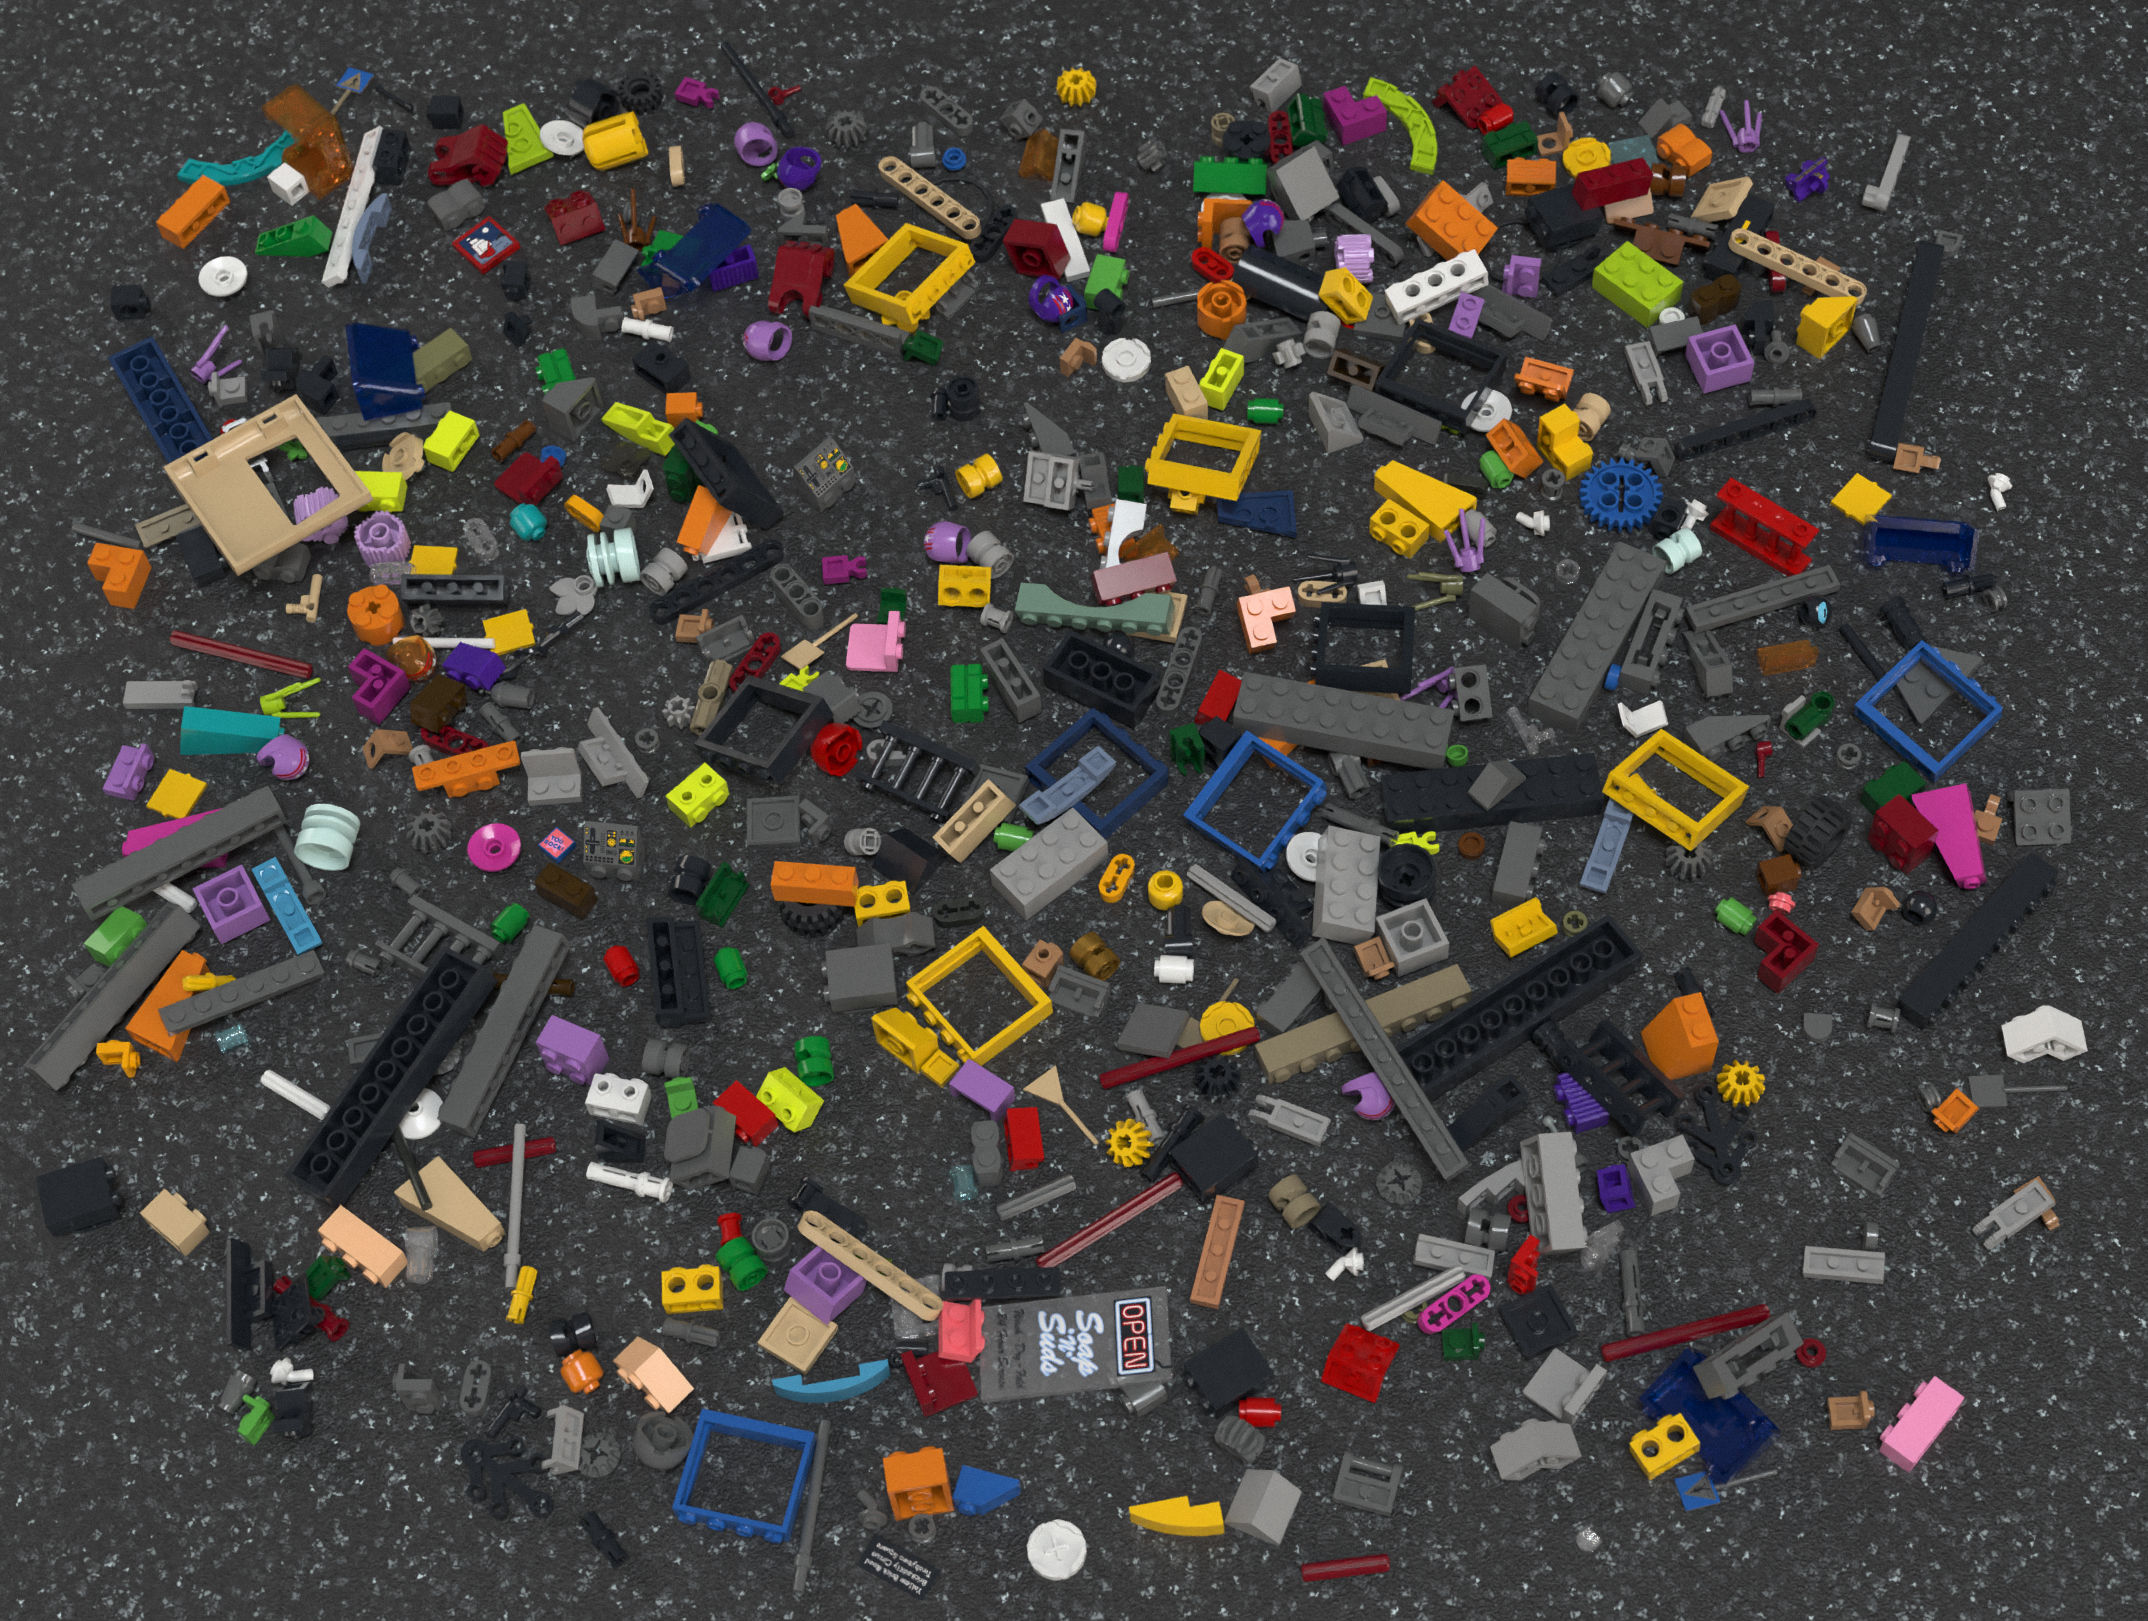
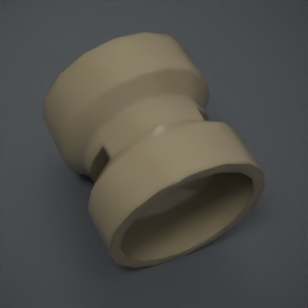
M1219 113L1211 120L1212 141L1217 146L1223 147V134L1228 125L1235 121L1232 115Z

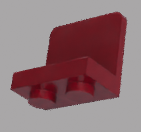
M1475 65L1466 72L1463 69L1458 71L1451 77L1453 82L1450 85L1447 82L1436 91L1438 96L1432 100L1436 108L1448 102L1471 130L1478 126L1477 119L1483 112L1499 103H1503L1501 97Z
M579 190L570 194V197L563 200L561 198L553 199L548 202V205L543 207L552 222L560 246L605 230L597 203L588 191Z
M525 452L494 482V485L498 491L517 503L534 504L536 506L563 478L559 461L550 455L542 463L538 458Z

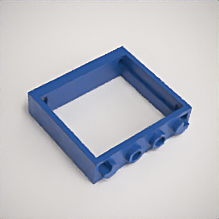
M1921 640L1855 704L1854 715L1934 783L2001 719L2003 708L1996 702V697L1988 696L1981 690L1982 688L1973 678L1968 679L1964 676L1957 664L1953 661L1948 662L1941 656L1940 651L1936 647L1932 648ZM1920 661H1923L1987 716L1939 763L1873 707Z
M1246 730L1183 816L1188 824L1237 857L1247 858L1259 872L1264 874L1268 869L1271 870L1279 860L1278 855L1284 847L1287 848L1288 843L1295 836L1294 834L1298 828L1305 826L1311 817L1310 812L1315 805H1320L1327 795V787L1322 779ZM1254 751L1312 788L1260 859L1202 821Z
M702 1409L672 1507L676 1518H679L680 1522L688 1525H695L696 1522L707 1524L708 1528L716 1531H724V1528L735 1530L736 1534L743 1537H752L753 1534L763 1536L764 1540L771 1543L790 1542L815 1454L817 1442L815 1432ZM711 1431L803 1451L782 1526L689 1506Z

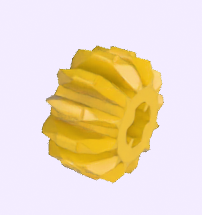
M1072 67L1070 72L1063 71L1062 76L1058 77L1057 95L1061 98L1063 104L1069 102L1070 107L1074 104H1078L1081 107L1083 102L1089 104L1091 98H1094L1096 94V80L1092 77L1090 71L1084 72L1082 67L1079 70H1074Z
M1735 1059L1732 1062V1066L1727 1064L1723 1066L1722 1073L1717 1076L1719 1083L1717 1091L1723 1094V1102L1732 1100V1105L1735 1108L1738 1103L1749 1107L1750 1101L1755 1104L1759 1101V1095H1762L1765 1090L1763 1085L1765 1077L1763 1074H1758V1065L1750 1068L1748 1060L1743 1065H1740Z
M1127 1119L1126 1122H1116L1117 1129L1110 1128L1108 1130L1112 1138L1105 1140L1106 1144L1111 1145V1148L1106 1153L1114 1156L1113 1162L1116 1164L1123 1163L1125 1167H1132L1133 1163L1135 1165L1143 1164L1142 1157L1149 1158L1151 1156L1147 1151V1147L1154 1146L1153 1142L1147 1140L1152 1135L1151 1131L1144 1130L1145 1124L1143 1122L1136 1123L1134 1119ZM1129 1138H1131L1129 1142H1132L1131 1146L1127 1144Z

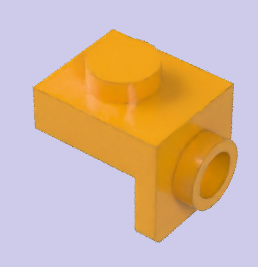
M110 1040L107 1043H97L96 1054L104 1065L122 1064V1068L129 1078L135 1077L136 1068L140 1066V1055L130 1042Z

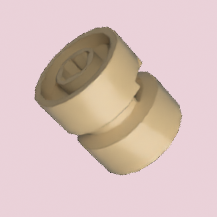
M1586 393L1576 405V409L1573 410L1580 419L1578 437L1582 441H1591L1599 431L1600 426L1610 415V405L1601 396Z

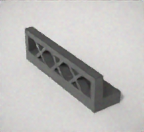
M820 305L819 308L811 306L809 309L811 328L813 330L900 357L904 352L902 350L906 338L910 336L908 331Z

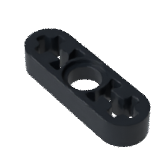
M1004 205L998 208L983 227L980 235L972 241L970 251L975 262L985 263L989 261L1003 244V239L1014 219H1018L1017 210L1013 206ZM991 231L1001 233L998 237L994 238L988 236V233Z

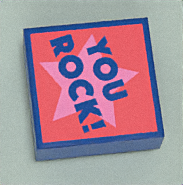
M556 827L538 844V847L559 864L577 845L574 840Z

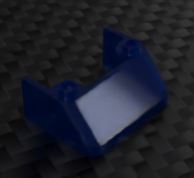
M707 202L696 210L699 214V221L671 249L666 251L663 249L659 250L652 256L651 259L653 261L650 264L639 267L637 271L652 289L661 287L664 299L691 292L751 233L752 228L748 223L717 202Z
M1866 514L1864 559L1869 565L1884 566L1885 561L1897 560L1942 564L1948 566L1947 571L1964 572V568L1968 571H1975L1979 529L1971 523L1961 521Z

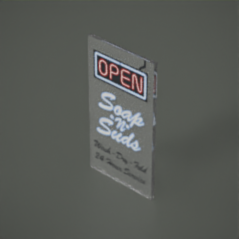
M1162 1286L981 1307V1310L984 1311L981 1335L985 1337L984 1348L980 1353V1398L982 1403L1172 1382L1167 1287Z

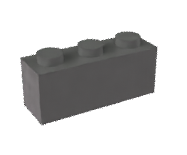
M1001 638L981 648L982 666L1017 721L1021 723L1041 713L1040 694L1005 640Z
M1510 821L1491 903L1515 908L1525 903L1526 900L1532 899L1534 885H1530L1532 877L1537 878L1540 862L1536 861L1537 854H1543L1546 839L1541 838L1542 828Z
M1305 960L1297 962L1291 970L1290 977L1285 982H1279L1274 989V995L1268 1001L1264 1000L1256 1010L1257 1026L1272 1037L1298 1028L1325 997L1324 989Z

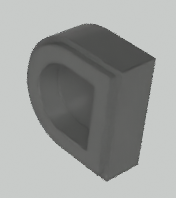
M1939 230L1935 243L1945 245L1942 256L1951 257L1956 255L1960 249L1963 235Z
M1804 1013V1036L1814 1043L1826 1041L1832 1031V1015Z
M1865 1221L1863 1226V1251H1876L1879 1233L1876 1222Z

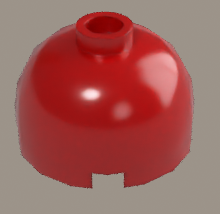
M839 722L826 724L811 744V757L816 766L830 775L843 776L850 772L858 761L855 756L857 750L861 751L862 737L857 729Z

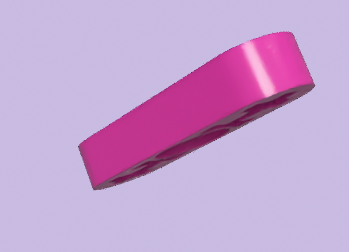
M1115 192L1104 235V251L1117 252L1128 209V193Z
M1480 1274L1466 1278L1419 1313L1417 1321L1420 1329L1427 1334H1435L1447 1327L1489 1295V1281ZM1478 1283L1480 1285L1478 1292L1467 1297L1464 1293ZM1450 1296L1456 1297L1460 1301L1461 1307L1458 1312H1453L1449 1309L1447 1301ZM1441 1311L1443 1316L1437 1319L1435 1324L1429 1325L1427 1320H1429L1430 1316Z

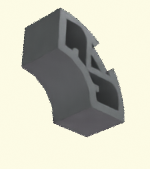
M909 912L903 916L889 919L871 918L856 929L858 947L891 943L893 955L907 954L909 958L935 947L932 918L920 915L918 912Z

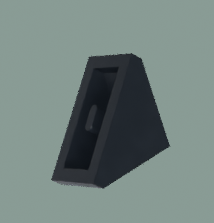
M602 1119L597 1120L594 1147L600 1162H643L645 1135Z

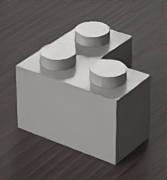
M1683 1135L1630 1153L1627 1168L1650 1216L1677 1207L1680 1191L1674 1179L1690 1174L1695 1159Z
M1538 1419L1527 1420L1521 1424L1522 1428L1501 1435L1500 1441L1490 1446L1501 1479L1522 1480L1541 1468L1561 1469L1582 1457L1570 1424L1557 1423L1556 1420L1547 1422L1538 1421Z

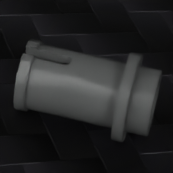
M1623 443L1617 457L1623 458L1627 462L1634 459L1635 466L1644 463L1643 470H1645L1649 461L1637 460L1635 456L1637 449L1631 447V443L1628 445Z
M396 868L389 877L391 885L399 887L409 898L413 894L419 897L424 887L410 877L406 869Z
M352 949L346 958V964L349 965L350 969H359L374 977H377L381 971L377 967L383 966L381 960L362 954L360 949L356 951Z

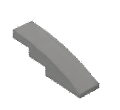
M1522 1159L1496 1171L1458 1198L1457 1210L1466 1217L1471 1212V1208H1476L1485 1199L1494 1207L1513 1189L1519 1195H1525Z

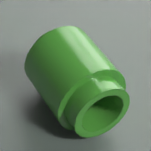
M1488 451L1482 455L1479 460L1480 469L1493 488L1508 486L1512 481L1514 473L1508 469L1496 451Z
M1002 823L1001 828L996 827L993 842L998 843V849L1014 852L1034 837V831L1028 830V827Z
M1732 897L1728 901L1723 899L1715 909V913L1718 914L1716 917L1717 921L1736 934L1741 933L1744 936L1749 933L1758 919L1753 915V911Z

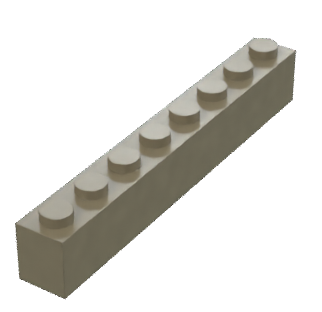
M1455 964L1365 1001L1388 1037L1391 1038L1395 1033L1411 1031L1422 1022L1427 1020L1430 1022L1441 1018L1443 1014L1452 1010L1455 1011L1471 1001L1472 990L1458 964ZM1335 1012L1255 1044V1058L1268 1084H1271L1273 1082H1284L1293 1074L1301 1071L1309 1072L1318 1064L1326 1061H1336L1345 1053L1350 1051L1358 1052L1362 1049L1340 1014Z

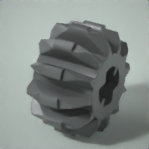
M844 109L842 113L835 111L834 116H829L826 127L831 144L836 143L838 148L845 146L847 150L850 145L857 147L858 142H863L867 131L862 114H857L855 109L851 112Z
M432 808L429 813H426L421 809V815H412V822L407 823L406 828L408 832L406 837L416 851L421 849L426 855L432 849L437 854L438 847L446 848V840L452 839L450 832L452 830L451 823L442 812L437 814L436 810Z
M1673 840L1672 845L1666 850V867H1671V875L1679 873L1681 881L1685 876H1689L1693 882L1696 879V875L1703 878L1706 870L1710 869L1712 864L1711 849H1706V841H1703L1690 851Z
M1227 1415L1220 1422L1214 1434V1439L1221 1448L1243 1462H1254L1256 1457H1259L1266 1443L1264 1435L1254 1428L1252 1424L1232 1415Z

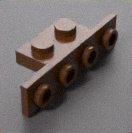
M1621 217V220L1614 219L1613 222L1616 228L1635 232L1633 245L1658 262L1679 266L1684 245L1710 251L1711 244L1707 242V238L1704 236L1693 234L1692 238L1682 236V231L1676 229H1669L1668 232L1659 230L1658 225L1652 223H1645L1644 226L1635 224L1636 220L1627 217Z

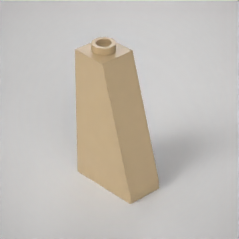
M439 1156L419 1171L433 1205L431 1209L422 1210L410 1179L394 1191L399 1202L405 1208L483 1252L489 1247L492 1248L499 1244L502 1236L506 1234L496 1217Z

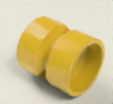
M987 453L975 459L972 466L966 464L955 471L960 487L970 499L982 494L985 487L990 489L1003 480L997 464Z

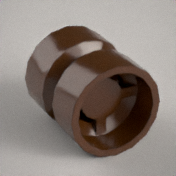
M1652 163L1651 171L1654 175L1650 185L1651 195L1662 196L1666 192L1669 197L1683 198L1687 166L1672 165L1671 168H1667L1666 164Z

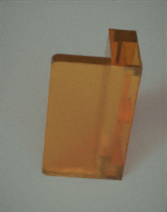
M1044 128L1029 136L1018 174L1023 178H1027L1038 172L1048 181H1053L1059 139Z
M1158 524L1123 553V562L1126 563L1168 552L1172 561L1179 555V550L1164 537V527Z
M1808 639L1757 648L1756 655L1763 676L1815 667L1819 651L1817 646L1811 647Z

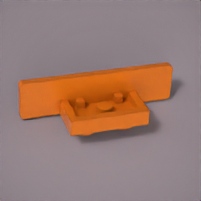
M510 741L414 766L412 770L418 791L444 785L448 797L451 798L461 797L477 790H488L493 786L500 785L497 771L520 765L521 762L516 742Z

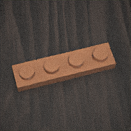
M1220 1195L1216 1196L1190 1303L1219 1309L1245 1201Z

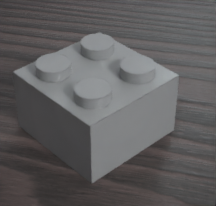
M1426 898L1376 917L1375 934L1377 937L1380 936L1389 961L1394 962L1395 966L1393 969L1397 977L1448 958L1449 941Z

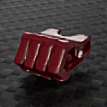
M478 125L460 135L442 137L436 141L434 147L435 153L440 160L431 162L428 168V178L436 185H451L464 179H468L470 183L481 181V186L491 185L495 182L497 175L501 171V166L505 162L508 140L486 125ZM435 172H446V173L443 174V175H439V174H436Z
M787 241L780 246L777 251L774 277L768 299L770 312L781 314L784 312L787 304L795 299L803 300V313L806 319H810V307L815 306L819 308L822 305V277L832 278L834 249L830 247L823 248L820 244H812L810 246L808 242H800L798 244L795 241Z

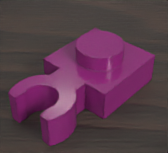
M688 77L683 79L674 93L676 100L697 106L699 102H703L707 108L714 107L713 100L710 98H720L718 90L714 88L707 89L706 83Z
M847 555L822 557L824 584L850 582L849 576L852 575L857 578L867 577L866 568H858L859 566L867 565L866 558L860 556L852 561H848Z

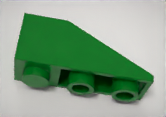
M312 215L259 234L255 254L311 257L328 251L332 231Z

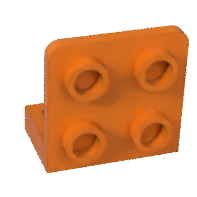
M1204 198L1203 212H1198V242H1202V247L1212 249L1213 233L1220 234V224L1228 218H1242V214L1253 202L1243 199Z
M1525 357L1521 373H1516L1514 380L1517 387L1521 388L1520 392L1534 395L1537 392L1544 394L1545 399L1559 402V399L1566 400L1574 369Z

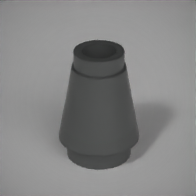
M1864 314L1854 319L1852 330L1867 352L1873 353L1881 349L1882 345L1876 319L1872 318L1871 314Z
M237 1369L234 1375L230 1374L218 1406L234 1414L235 1410L244 1402L242 1400L244 1395L249 1396L256 1389L254 1385L257 1380Z

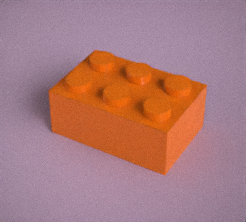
M1444 180L1431 189L1405 223L1447 261L1456 258L1462 252H1469L1473 249L1479 254L1498 229L1497 226Z
M929 1446L921 1448L919 1452L907 1454V1452L900 1451L883 1458L887 1491L896 1521L911 1519L915 1515L922 1513L934 1515L954 1511L950 1478L942 1448L937 1449L936 1447Z

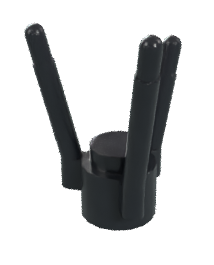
M1308 553L1305 555L1307 559L1338 564L1333 566L1332 572L1307 575L1292 579L1294 583L1328 578L1339 581L1317 590L1316 594L1321 595L1343 586L1353 585V582L1357 581L1358 570L1356 563L1350 561L1349 557L1338 558Z

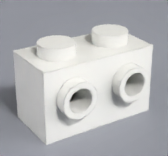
M595 1073L585 1104L590 1115L643 1125L652 1094L648 1084L640 1079L626 1080L611 1073H605L604 1075Z

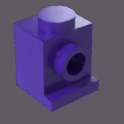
M1625 1164L1610 1165L1604 1169L1597 1170L1600 1199L1607 1213L1636 1207L1633 1199L1630 1174Z

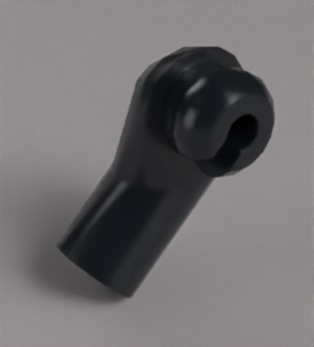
M900 1342L888 1354L889 1364L895 1368L903 1366L901 1354L912 1350L914 1356L924 1357L928 1355V1343Z

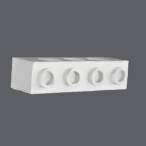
M1475 249L1469 252H1462L1456 258L1438 263L1430 270L1416 273L1410 279L1401 283L1392 284L1385 290L1386 303L1398 325H1401L1458 299L1461 292L1469 294L1489 285L1488 272Z

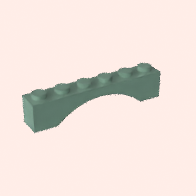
M1021 583L1015 612L1020 622L1027 625L1041 623L1052 627L1064 625L1072 626L1076 629H1086L1087 627L1097 628L1105 632L1122 630L1129 634L1145 632L1153 636H1160L1161 634L1170 635L1175 604L1171 595L1144 593L1136 599L1120 605L1087 607L1064 600L1047 585Z

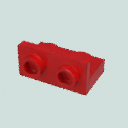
M1531 1234L1512 1258L1507 1282L1511 1289L1520 1295H1526L1535 1291L1538 1272L1536 1271L1538 1263L1536 1262L1541 1254L1538 1252L1540 1240Z

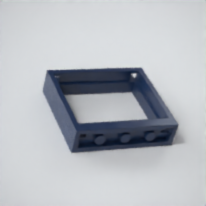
M1092 708L1025 766V772L1030 779L1029 782L1041 792L1050 788L1058 781L1047 773L1045 769L1095 727L1151 775L1103 819L1098 817L1081 801L1072 806L1106 840L1169 784L1168 768L1162 761H1156L1152 758L1143 745H1137L1132 741L1124 729H1118L1113 725L1111 719L1105 713H1099L1095 708Z

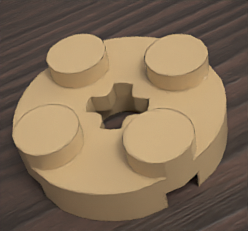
M409 433L399 434L389 445L392 447L390 454L385 453L382 469L383 472H402L404 479L407 480L414 472H419L424 465V460L422 459L423 440Z

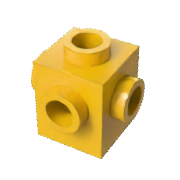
M1169 488L1168 499H1171L1170 508L1172 511L1198 515L1199 504H1204L1205 495L1190 492L1189 495L1184 496L1188 491Z

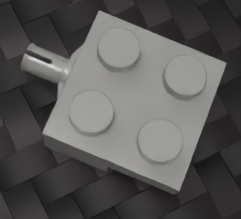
M1032 450L1029 451L1024 502L1070 510L1075 507L1078 489L1092 492L1094 481L1079 479L1080 458Z

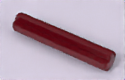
M553 1137L525 1141L524 1158L556 1152V1142ZM513 1144L473 1152L475 1166L483 1167L513 1161Z
M1388 1554L1301 1565V1575L1305 1582L1387 1572L1390 1570Z

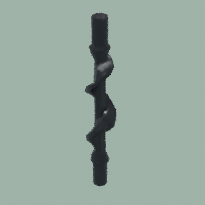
M578 611L558 626L549 627L546 631V637L531 649L518 648L513 654L515 661L505 668L493 686L504 679L515 678L519 666L535 654L545 656L548 651V645L560 635L568 634L571 629L585 620L583 615ZM478 687L477 692L483 696L486 694V689Z

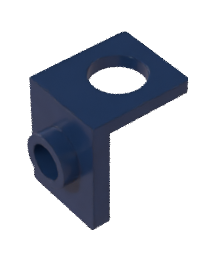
M1071 284L1067 285L1066 288L1072 294L1074 306L1072 310L1059 316L1061 333L1087 322L1086 301L1081 294L1078 295ZM1076 316L1073 322L1065 324L1068 318Z

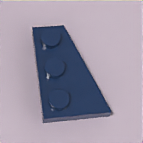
M1293 490L1240 493L1237 501L1217 497L1218 522L1297 538Z

